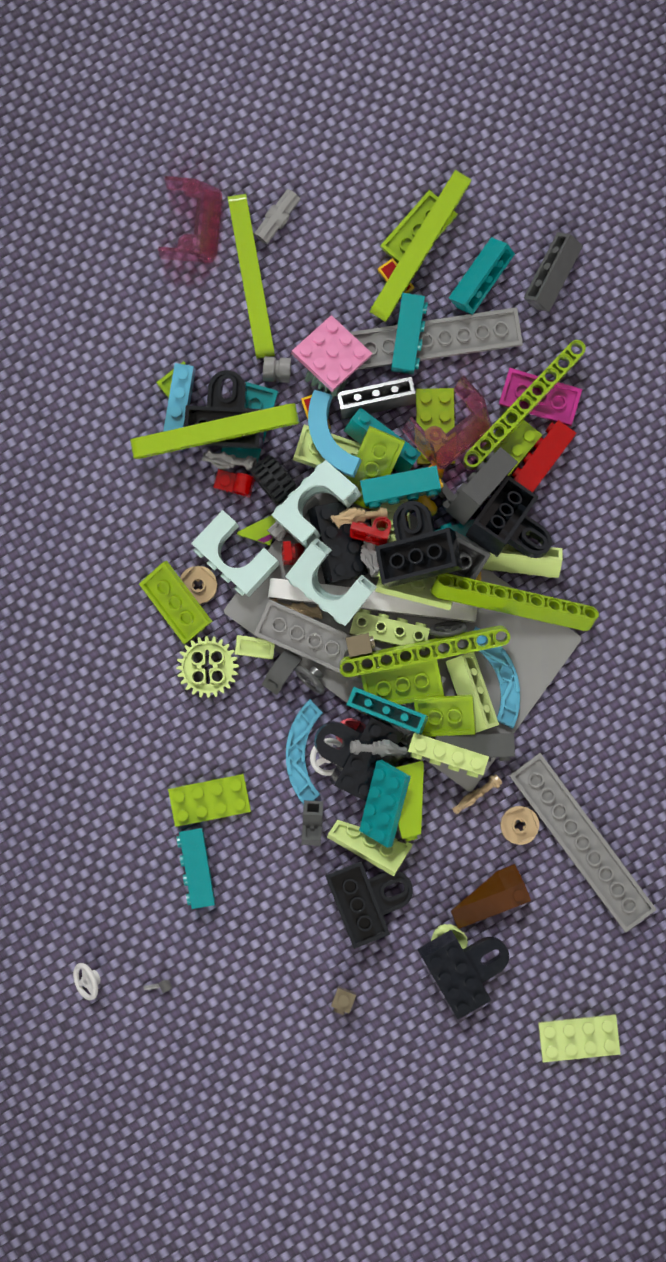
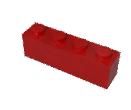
M560 420L555 424L552 422L545 431L548 433L544 439L540 437L534 445L537 449L533 454L529 452L523 460L526 464L522 469L518 467L511 476L516 482L531 492H534L577 434Z

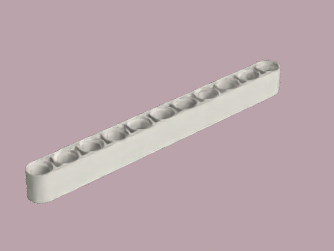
M270 578L268 598L317 604L314 600L308 599L298 587L292 586L288 580ZM320 584L326 592L333 595H343L351 588ZM374 590L360 609L476 623L478 607L453 602L451 610H446L378 593Z

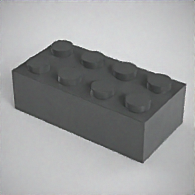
M501 447L496 453L492 451L486 457L487 463L485 461L482 462L476 469L478 473L473 472L467 478V483H463L456 491L458 495L455 493L448 501L451 505L446 511L462 525L467 523L518 463Z

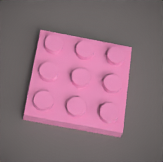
M332 315L291 352L331 392L339 387L372 356V353Z

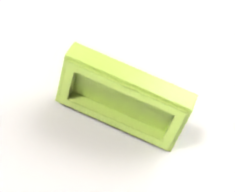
M237 635L234 655L273 660L275 644L262 638Z

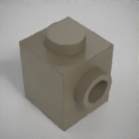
M369 632L346 637L349 657L372 653V648H375L374 637H369Z
M338 986L331 1003V1007L334 1008L333 1011L342 1015L345 1012L349 1014L356 998V993Z

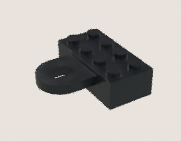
M223 370L216 373L209 382L207 406L186 405L184 427L262 409L246 408L247 386L245 380L234 371ZM226 379H231L233 382L232 396L224 399L222 395L223 382ZM264 432L201 446L263 450Z
M508 475L465 535L496 557H498L507 543L531 558L545 556L552 546V538L549 532L542 525L527 516L538 496ZM526 535H529L535 540H537L541 544V546H538L532 541H530L526 537Z
M340 501L314 506L308 510L311 525L321 535L318 539L332 550L321 564L325 584L327 585L356 579L361 575L365 576L368 574L367 566L362 562L360 556L362 554L361 546L364 542L350 537L351 524H343L338 528L334 522L332 523L331 515H339V513L347 509ZM366 519L364 523H370V526H372L371 519Z
M417 501L405 502L395 511L393 526L396 541L375 546L381 581L387 587L463 569L456 531L451 528L435 531L430 510L424 504ZM411 510H415L418 526L414 530L409 528L407 514Z
M365 713L356 730L337 721L325 723L318 729L314 743L317 752L323 758L337 765L329 779L334 786L367 801L376 762L383 760L389 763L392 755L381 757L379 754L373 755L372 752H360L358 755H354V753H350L351 741L359 740L361 744L372 745L373 742L385 739L399 745L404 733L398 728ZM333 734L341 738L342 745L335 748L325 743V736Z
M361 861L325 875L354 949L390 935L383 915L407 905L413 894L412 883L404 873L397 871L392 876L384 872L368 879ZM397 882L403 883L404 891L392 897H387L384 894V889L387 886Z
M452 930L417 949L458 1020L491 1001L482 983L502 972L509 962V951L500 939L484 937L462 949ZM493 950H499V954L488 962H481L484 955Z

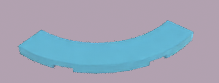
M314 390L308 411V426L312 441L324 460L328 461L339 472L354 478L361 459L347 453L337 445L328 426L329 407L333 397L329 393Z
M484 635L479 636L477 643H485L487 637ZM501 646L480 650L479 652L493 667L500 686L501 699L497 720L499 723L513 729L520 708V685L516 669L507 652Z
M311 699L308 700L297 714L289 731L286 744L287 772L293 789L303 804L304 800L314 801L320 796V793L311 782L305 762L307 738L313 725L323 714Z

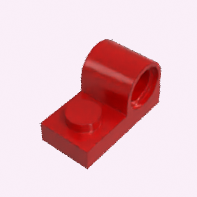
M218 469L213 488L251 498L255 479L248 474H235Z
M382 516L376 518L372 527L362 522H352L350 527L351 538L375 545L389 543L391 521L388 518ZM378 528H385L386 530L380 531Z
M283 541L281 547L283 566L294 565L305 551V547L301 543L291 544V541Z

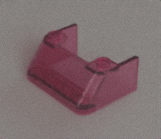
M165 176L167 189L183 190L187 197L197 198L194 234L182 235L178 240L177 248L158 247L160 258L196 262L214 261L218 255L223 200L221 191L194 178Z
M465 376L461 377L454 390L471 411L469 416L448 433H445L437 426H431L424 431L413 417L407 421L402 429L433 466H437V469H444L471 448L492 426L484 397Z

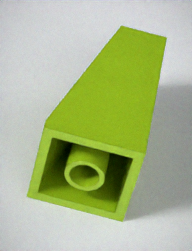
M423 761L395 767L411 776L398 823L401 839L405 838L406 841L418 839L417 835L421 834Z

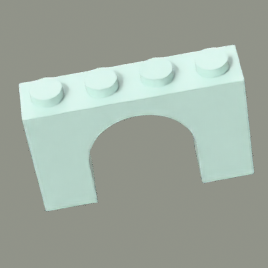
M326 460L317 465L314 472L309 477H306L301 482V485L295 491H292L281 505H278L271 514L276 522L306 549L312 541L321 536L316 528L303 517L304 505L312 496L319 493H329L347 508L361 496L358 488Z
M222 510L191 543L195 547L193 551L200 558L203 556L209 560L207 564L214 571L216 569L222 572L220 576L227 583L233 582L236 585L234 589L241 596L246 594L250 597L280 563L263 548L244 567L232 568L224 564L221 558L222 546L239 526Z
M316 538L310 543L285 577L292 586L298 587L303 591L308 599L314 600L321 610L331 614L337 623L346 626L377 587L361 575L348 592L343 595H333L326 592L318 581V569L332 550Z

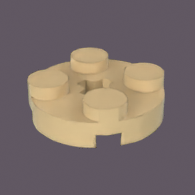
M203 566L190 567L181 575L180 579L200 605L209 602L215 596L218 584L214 573L210 569ZM194 581H203V588L195 590Z
M515 806L508 809L501 817L500 829L502 835L509 842L524 845L530 843L536 837L539 830V820L537 815L529 808ZM517 820L525 823L522 831L514 827L517 824Z

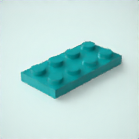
M245 382L247 386L246 408L263 410L275 406L278 396L277 390ZM264 431L263 444H264V441H265V437H266L267 431ZM222 448L221 453L233 454L236 458L244 459L248 456H253L258 464L262 450Z
M379 760L376 762L359 831L389 848L393 846L411 776L385 761Z

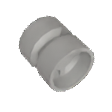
M265 356L263 381L274 382L275 379H278L279 382L290 383L291 358L281 357L279 360H276L275 357Z

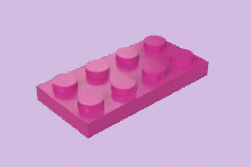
M509 368L498 405L509 408L539 376ZM558 382L529 414L554 422L560 420L565 425L572 426L582 389ZM532 389L535 395L539 396L542 394L541 389ZM522 401L519 403L522 409L529 408L527 402Z

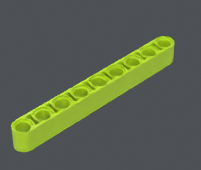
M457 170L453 172L371 307V314L385 322L389 319L401 299L402 293L406 291L472 179Z
M246 193L228 196L256 359H261L265 356L272 357L275 356L247 196Z
M573 340L472 446L463 459V465L466 469H477L485 461L486 457L504 441L582 358L586 349L582 341ZM578 347L581 353L574 354L571 348ZM564 360L567 362L568 367L562 368L558 362ZM552 374L555 380L549 382L546 380L545 375ZM539 388L542 394L539 396L535 395L532 389ZM525 401L529 404V408L522 409L519 403ZM506 416H515L516 422L509 423ZM501 429L503 436H495L493 430ZM486 442L490 445V449L484 451L481 449L480 444ZM474 456L477 459V463L474 465L469 464L467 458Z
M292 403L130 439L133 458L141 459L296 425L299 423L296 404Z
M448 573L438 575L431 588L432 594L439 599L582 631H589L599 617L597 609L589 605Z
M494 626L464 632L453 637H440L376 650L372 653L344 657L339 663V668L343 676L353 677L504 646L510 641V633L504 626ZM500 631L506 633L505 638L502 640L496 639V634ZM481 635L487 637L486 642L483 644L477 643V638ZM461 639L468 641L467 646L464 648L457 646L458 641ZM442 643L449 645V648L444 652L438 650L439 645ZM422 647L430 649L427 655H421L419 650ZM403 651L411 653L408 659H402L400 654ZM389 655L392 659L389 663H383L381 661L382 656ZM370 659L373 663L370 667H364L362 661ZM351 663L354 667L352 670L346 671L343 669V665Z

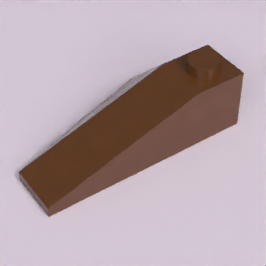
M512 864L492 874L476 890L455 906L451 913L457 928L460 929L532 900L516 865Z

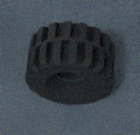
M267 455L251 468V474L256 482L276 505H281L288 495L298 488L291 476L273 456Z

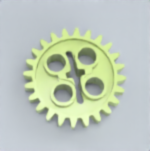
M208 636L205 637V641L198 637V643L191 640V647L184 646L187 652H180L183 659H177L178 662L182 663V666L176 667V669L182 670V673L177 675L178 677H184L181 684H188L186 690L193 688V695L199 691L200 698H202L204 693H206L207 698H210L211 693L218 697V691L225 694L224 687L231 689L228 683H235L236 681L232 676L238 675L234 669L238 668L239 665L233 663L238 658L231 656L235 651H228L229 644L222 646V639L217 643L216 637H213L212 641H209ZM206 650H209V664L213 666V668L209 669L210 684L206 683L207 671L203 669V666H206ZM215 652L222 654L220 662L212 660V655ZM201 653L203 660L200 663H195L193 661L194 654ZM216 671H220L223 674L222 680L218 682L212 678ZM196 672L203 673L204 677L201 682L194 681L193 676Z

